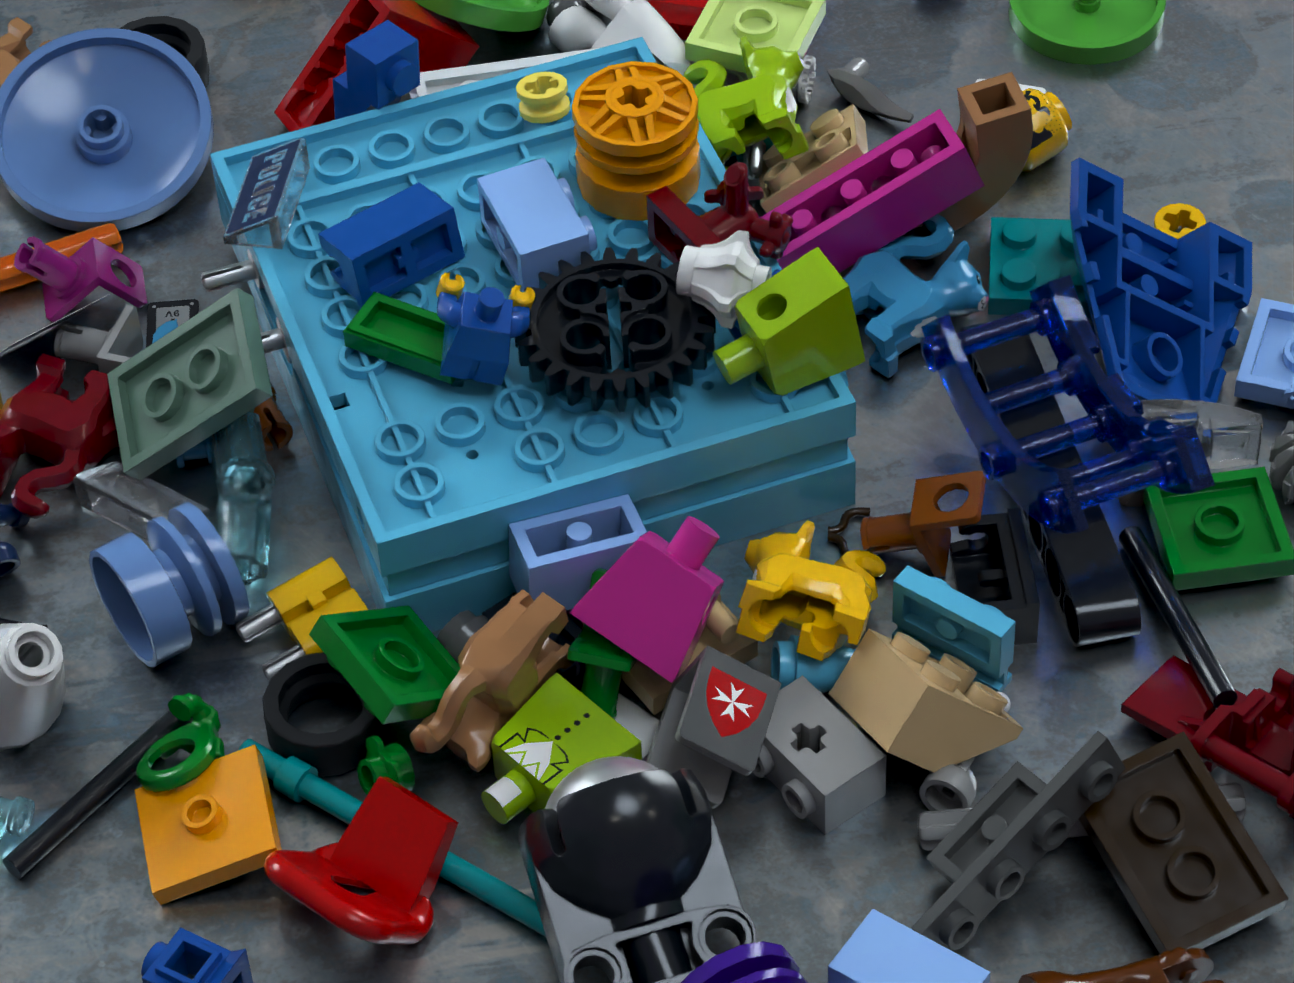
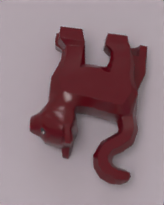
M42 354L36 362L37 378L35 381L8 398L0 410V497L21 454L29 453L56 465L34 469L20 477L11 493L12 505L26 517L34 519L45 517L49 513L50 507L46 502L36 497V495L41 492L68 488L79 479L82 472L95 467L107 453L119 446L107 374L96 370L88 372L84 377V394L73 401L70 400L69 391L60 387L64 381L63 374L66 369V361L46 354Z

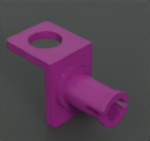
M35 236L29 237L27 244L22 243L14 258L15 268L43 282L46 319L53 323L66 315L98 286L137 308H142L147 304L142 267L94 237L70 257L47 246ZM111 264L124 272L129 279L131 287L123 284L115 276Z

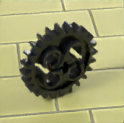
M608 247L604 251L603 260L595 261L590 254L584 251L581 252V265L574 267L561 259L558 261L559 276L545 272L538 274L539 288L530 287L535 292V299L530 310V325L527 332L515 337V346L518 348L520 365L529 366L530 381L533 383L545 380L547 395L552 396L566 389L567 402L570 406L575 405L586 396L591 398L593 411H598L605 400H614L618 411L624 412L629 398L636 397L645 408L650 407V393L657 391L668 399L673 398V381L691 386L693 384V369L705 370L707 368V353L713 352L715 349V316L704 305L693 301L692 297L677 294L676 280L679 262L663 269L660 253L656 252L646 262L638 261L637 248H631L624 259H616L614 251L611 247ZM618 285H623V287H618L624 368H629V371L626 372L618 368L609 373L607 370L612 369L606 288L613 289Z

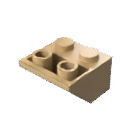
M868 629L829 692V695L887 753L934 773L942 767L950 764H959L1016 740L1023 730V727L1004 710L1008 703L1006 698L980 682H973L977 675L973 668L947 653H944L940 661L930 657V650L902 632H897L894 638L891 639Z

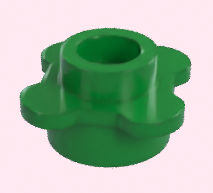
M377 735L368 737L366 739V758L359 761L357 768L358 779L366 795H368L379 776L389 777L409 791H412L415 775L411 759L406 750L398 743L384 746L383 741Z

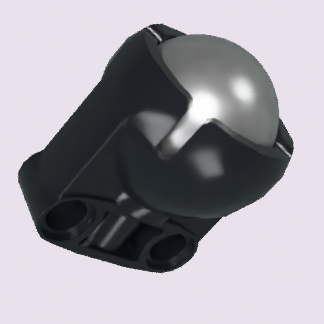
M613 756L595 759L577 767L563 778L552 792L545 809H538L528 815L520 825L519 849L560 983H574L573 975L577 970L587 966L602 969L610 979V983H681L689 973L713 956H716L706 944L705 934L714 928H724L736 935L740 945L756 943V927L750 916L744 911L707 793L691 769L681 768L671 774L667 770L658 769L645 761L631 757Z

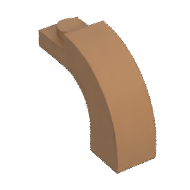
M1012 72L957 88L960 123L956 134L965 146L985 186L938 213L950 223L954 231L974 221L995 205L1015 183L1028 159L1033 139L1032 112ZM922 223V224L918 225V226L915 227V228H919V227H922V226H924V225H923V223Z

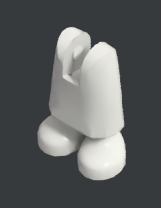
M585 0L596 11L612 20L608 26L593 12L581 6H572L563 10L550 26V42L563 53L606 47L643 37L658 64L663 66L666 64L667 67L677 70L684 76L686 69L695 63L694 61L685 60L684 42L668 22L646 0Z

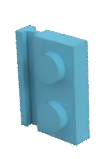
M907 565L893 581L892 622L897 624V629L892 633V639L897 632H902L930 650L929 656L939 661L944 653L950 654L977 672L973 682H980L996 692H1002L1012 680V673L1008 672V667L1013 663L1016 621L1005 616L996 607L982 604L951 588L942 579L930 577Z

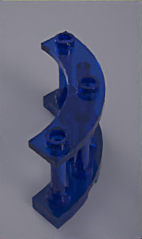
M1070 275L1047 282L1029 291L1033 302L1030 303V307L1027 310L957 333L950 315L937 318L921 327L924 337L921 339V351L924 361L930 371H938L962 424L978 450V457L984 474L991 481L997 479L1012 499L1027 514L1053 531L1069 534L1087 530L1089 526L1083 512L1084 509L1151 486H1156L1166 492L1188 494L1215 485L1195 425H1175L1163 420L1161 417L1148 421L1141 416L1144 414L1142 402L1129 389L1118 373L1110 376L1105 375L1094 357V354L1099 353L1101 345L1086 317ZM1035 332L1041 336H1047L1058 360L1057 369L986 393L983 392L965 355ZM1063 392L1068 396L1076 395L1088 416L1015 440L997 416L1003 412ZM1097 439L1100 443L1107 442L1115 451L1062 469L1049 467L1037 460L1038 458Z

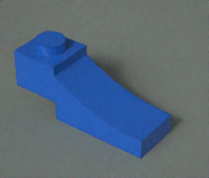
M386 20L346 43L347 71L333 78L335 120L373 109L379 110L384 106L399 103L402 95L420 85L419 40L394 23Z

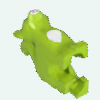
M744 36L740 38V48L749 80L725 86L727 81L726 69L723 65L709 59L693 63L684 72V77L692 85L698 84L694 88L698 98L697 118L723 166L733 151L737 155L745 153V147L754 145L765 140L767 137L771 139L784 160L809 151V145L800 125L795 124L798 106L792 89L795 88L805 68L802 57L797 51H783L774 46L754 48L748 38Z

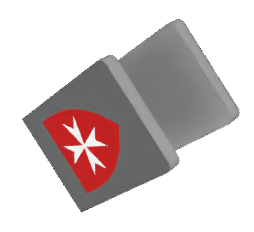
M707 645L672 684L646 762L658 769L667 770L671 774L681 768L691 769L705 789L711 808L716 809L723 802L732 770L744 776L750 775L755 770L782 683Z

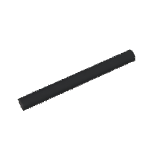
M1138 526L1125 528L1119 534V542L1213 706L1217 709L1220 705H1234L1238 697L1236 691L1141 528Z
M170 710L167 711L3 859L6 869L13 876L21 879L136 775L139 761L156 741L166 734L192 722V717L188 721H182L172 715Z

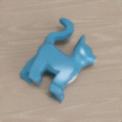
M939 214L923 222V225L932 233L930 236L898 237L878 251L859 257L852 270L843 277L850 288L855 315L864 314L870 319L865 327V334L877 346L869 359V366L887 378H890L898 371V355L903 351L933 337L950 317L968 316L983 311L989 301V295L982 286L980 273L967 261L970 247L965 240L957 245L930 281H925L900 262L902 259L928 260L942 255L953 242L954 230L950 223Z

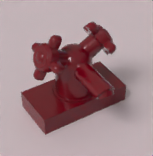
M743 162L734 163L727 168L724 180L720 182L717 189L705 191L704 200L706 203H719L721 206L700 216L689 209L667 186L646 195L649 240L673 264L680 262L686 245L701 247V245L715 244L726 240L738 230L748 231L750 242L754 241L763 244L760 248V256L780 259L790 241L793 218L788 214L783 213L781 215L775 211L771 213L769 221L759 218L756 210L748 202L750 200L762 199L764 191L760 186H749L748 167Z

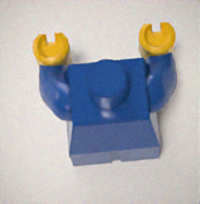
M445 272L441 275L436 290L438 298L437 316L445 323L440 375L466 380L473 379L477 382L501 386L509 365L511 338L521 336L527 332L530 325V310L535 299V292L530 287H526L525 292H520L521 285H515L511 289L508 299H505L504 294L494 287L484 288L480 294L465 291L462 294L465 285L463 277L456 274L455 279L452 280L450 279V273Z

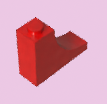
M350 0L274 113L290 132L335 120L333 78L347 71L345 44L386 20L394 23L419 40L420 72L466 66L480 46L456 20L430 11L413 0Z

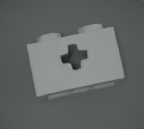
M803 675L779 690L753 773L760 778L766 776L782 792L787 806L797 817L801 819L807 817L826 835L886 795V755Z

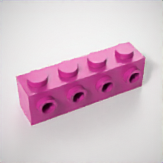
M938 109L759 218L769 221L773 211L781 215L783 213L788 214L793 218L788 246L783 251V256L780 259H776L782 270L809 251L819 247L838 273L855 264L859 257L877 251L985 185L965 146L941 109Z

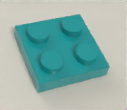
M991 217L989 315L1091 318L1074 257L1071 220Z

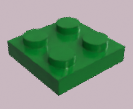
M1265 466L1144 482V505L1165 571L1176 590L1294 575V549Z
M409 605L321 615L309 633L325 653L329 664L343 675L361 697L365 708L373 716L377 717L382 724L426 718L432 713L437 712L444 691L460 670L459 664Z

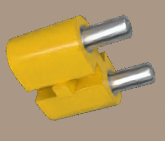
M331 556L266 592L270 605L236 623V630L240 638L247 643L282 624L292 641H295L297 646L262 665L263 673L267 680L270 681L287 663L307 654L323 652L309 635L321 615L368 610L356 590L351 588L346 575Z

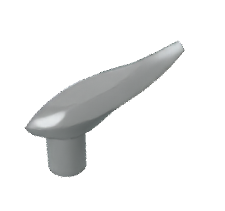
M855 57L844 68L827 69L836 90L859 109L895 121L912 122L914 118L912 113L896 105L875 85L864 79L870 70L869 64L865 59Z

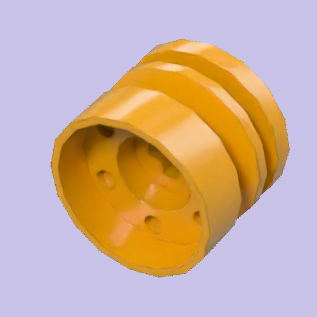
M630 61L610 65L588 76L575 91L572 104V118L575 124L573 132L577 144L575 152L577 183L583 199L598 212L616 219L644 221L648 220L646 195L667 186L686 205L697 192L701 175L700 145L697 140L699 121L697 118L698 98L692 83L677 70L652 62Z

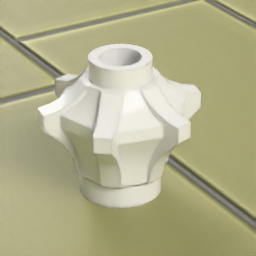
M738 230L726 240L715 244L701 245V247L686 245L679 262L676 292L679 295L692 297L693 301L704 305L714 314L721 327L732 329L737 320L734 306L738 299L771 278L772 268L760 264L759 258L751 248L749 232Z

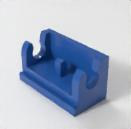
M420 182L318 233L322 249L339 264V267L330 271L332 277L341 288L357 300L360 307L365 304L373 292L389 297L465 257L454 207Z

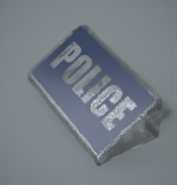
M305 138L294 139L251 157L223 236L224 244L283 249L310 169Z

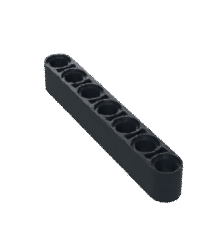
M1018 316L962 327L959 340L965 371L1073 644L1076 647L1139 635L1141 631V614L1136 592L1024 321Z

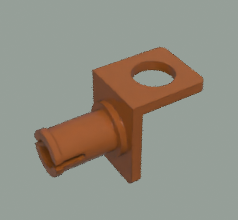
M971 471L916 479L911 512L880 517L869 516L862 519L860 534L863 549H867L868 552L875 555L917 549L924 555L934 577H945L951 542L950 527L975 524L981 519L986 478L983 472ZM955 489H963L968 492L969 495L966 502L956 510L949 512L940 510L937 502L947 492Z

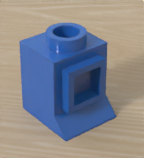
M181 927L168 944L157 942L152 946L143 961L141 969L143 983H253L246 949L230 951ZM188 974H191L195 977L193 979H190L187 976Z

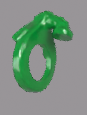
M191 693L175 695L168 702V708L176 718L188 721L192 717L193 720L166 734L145 752L136 768L137 779L145 790L161 792L185 785L207 769L214 759L225 756L224 743L218 734L221 728L218 711L213 706L205 703L200 696ZM179 749H183L191 754L174 767L158 771L151 769L156 759L159 757L167 759Z

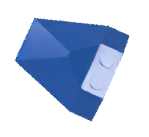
M1079 157L1071 162L1070 220L1074 257L1110 389L1114 393L1202 431L1210 425L1226 375V371L1221 368L1226 351L1235 346L1239 331L1234 327L1239 311L1248 306L1252 295V242L1212 222H1208L1179 239L1123 213V178Z

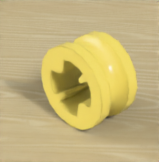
M546 71L537 72L525 76L516 85L517 98L521 100L519 103L520 116L525 121L539 124L554 122L566 116L571 109L569 97L566 95L568 91L567 79L561 74Z

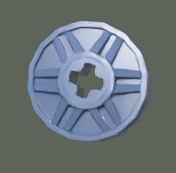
M190 502L182 503L169 510L168 520L161 516L147 522L146 534L149 547L138 536L129 532L90 551V569L101 600L125 642L148 667H156L191 648L193 638L189 621L205 636H213L221 632L223 622L235 624L248 617L250 607L247 591L228 547L202 511Z

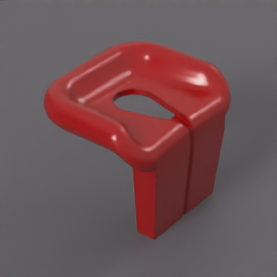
M379 776L339 842L319 847L311 852L295 850L273 851L265 858L264 871L269 880L282 891L335 927L356 938L381 945H413L421 941L432 927L434 910L429 899L435 889L459 822L422 800L419 796L391 778ZM337 883L373 889L376 892L364 896L344 889Z

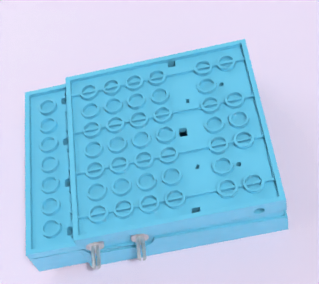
M643 37L384 106L379 110H369L210 153L221 220L227 232L253 157L300 139L275 215L228 233L227 235L239 262L202 272L201 281L207 292L244 282L248 283L254 297L257 318L263 330L261 338L264 353L272 352L376 608L409 605L431 632L443 629L454 616L462 611L470 610L476 616L482 615V612L516 592L509 576L508 524L629 494L647 532L652 531L670 543L686 517L692 516L718 533L720 538L715 546H719L855 504L856 461L848 447V438L856 436V401L848 388V378L845 371L782 396L772 392L758 371L730 385L721 374L715 362L713 352L707 353V368L705 370L693 369V384L691 386L673 381V398L668 399L655 391L650 393V407L647 408L641 405L635 397L627 400L624 412L618 411L614 400H605L598 411H593L590 397L584 396L578 403L570 406L567 402L566 389L549 396L546 394L545 380L532 383L529 377V366H521L519 363L515 338H511L509 365L501 386L477 382L473 379L466 380L456 378L453 384H449L345 346L343 330L361 307L358 305L357 300L341 288L332 277L330 271L339 267V264L322 249L318 233L418 182L454 207L465 257L389 297L437 313L438 298L436 290L440 277L445 272L450 273V279L452 280L455 279L456 274L463 277L465 285L462 294L464 291L480 294L484 288L494 287L504 294L505 299L509 298L511 289L516 283L481 222L477 178L541 158L546 159L557 179L564 177L567 180L572 191L575 211L578 216L586 215L589 218L597 240V249L590 252L591 257L595 261L603 260L605 249L611 247L616 259H624L631 248H637L638 261L646 262L657 252L661 254L663 269L673 264L649 240L648 220H622L598 212L583 199L577 183L575 160L577 144L574 138L573 129L575 124L572 118V104L575 91L588 76L607 66L630 61L657 63ZM544 71L563 75L567 79L568 91L566 95L569 97L571 108L569 113L562 119L550 123L539 124L525 121L520 116L519 111L521 100L517 98L516 85L519 80L527 75ZM699 123L697 140L700 145L701 175L697 192L686 204L698 216L721 206L719 203H706L704 193L709 189H717L720 182L724 180L726 172L725 167ZM288 149L265 157L264 162L273 159L272 163L284 159ZM279 162L264 168L259 173L258 179L261 180L278 173L282 163ZM279 167V168L276 169V170H273V171H271V172H268V173L262 175V173H264V172H267V171H269V170H272V169H274V168ZM279 175L256 183L253 191L258 190L259 186L277 180ZM275 185L252 193L251 198L273 190ZM271 193L253 199L248 205V211L255 209L256 204L252 205L253 203L266 198L267 200L261 202L259 207L267 204L271 199ZM268 206L245 214L242 223L247 222V219L253 216L252 219L256 218L259 213H262L261 216L265 215ZM754 241L750 242L751 248L759 258L761 265L771 267L772 273L776 269L782 270L776 259L765 258L759 255L763 244ZM618 285L613 289L606 288L612 369L607 370L609 373L618 368L626 372L629 371V368H624L618 287H623V285ZM716 317L714 351L735 340L728 328L721 327Z

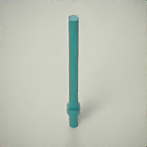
M247 739L242 743L239 750L254 744L264 758L267 778L273 781L274 789L295 802H301L305 799L347 824H350L363 803L319 778L315 767L295 756H290L286 759L252 739ZM448 851L439 875L440 877L546 937L535 899Z

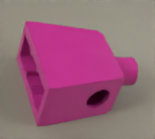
M692 516L686 517L670 543L652 531L646 532L627 549L579 600L570 614L672 683L688 666L724 583L718 575L702 565L720 536L711 527Z

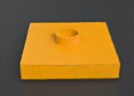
M255 744L214 759L209 767L198 777L172 790L153 792L145 790L143 786L134 789L151 891L160 905L264 867L265 858L270 853L282 850L264 758Z

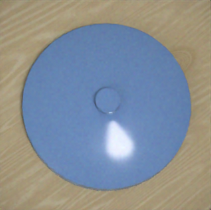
M118 28L89 29L64 35L46 43L29 54L13 69L0 88V178L12 197L23 208L51 225L82 232L107 223L115 224L118 231L144 224L164 214L181 201L197 183L209 160L214 138V121L206 88L197 71L182 54L165 42L150 35Z

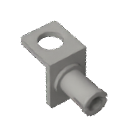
M126 305L114 327L109 331L75 325L68 321L62 322L61 329L57 330L54 341L56 357L98 365L99 372L109 373L138 354L143 347V337L136 306Z

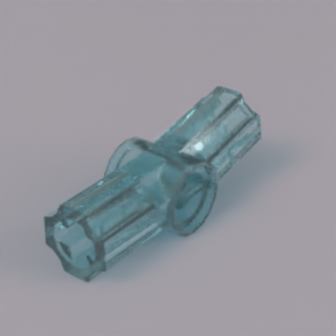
M249 411L208 437L217 490L216 531L228 547L244 585H250L255 580L266 578L268 573L271 509L276 477L272 466L267 462L259 414Z

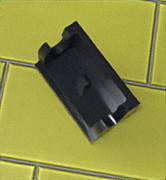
M1020 507L1007 508V513L981 515L978 523L958 526L961 535H972L974 533H984L986 535L977 540L965 539L950 543V558L957 591L982 604L996 607L1005 616L1016 621L1014 645L1037 643L1040 601Z

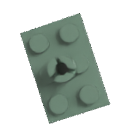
M238 288L234 289L107 373L124 474L140 481L222 428L228 430L242 428L247 423L242 415L247 413L252 416L256 406L273 396L254 297Z

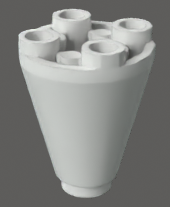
M35 623L0 624V752H3L7 749L21 748L42 737L59 717L66 694L62 645L53 632L45 626Z

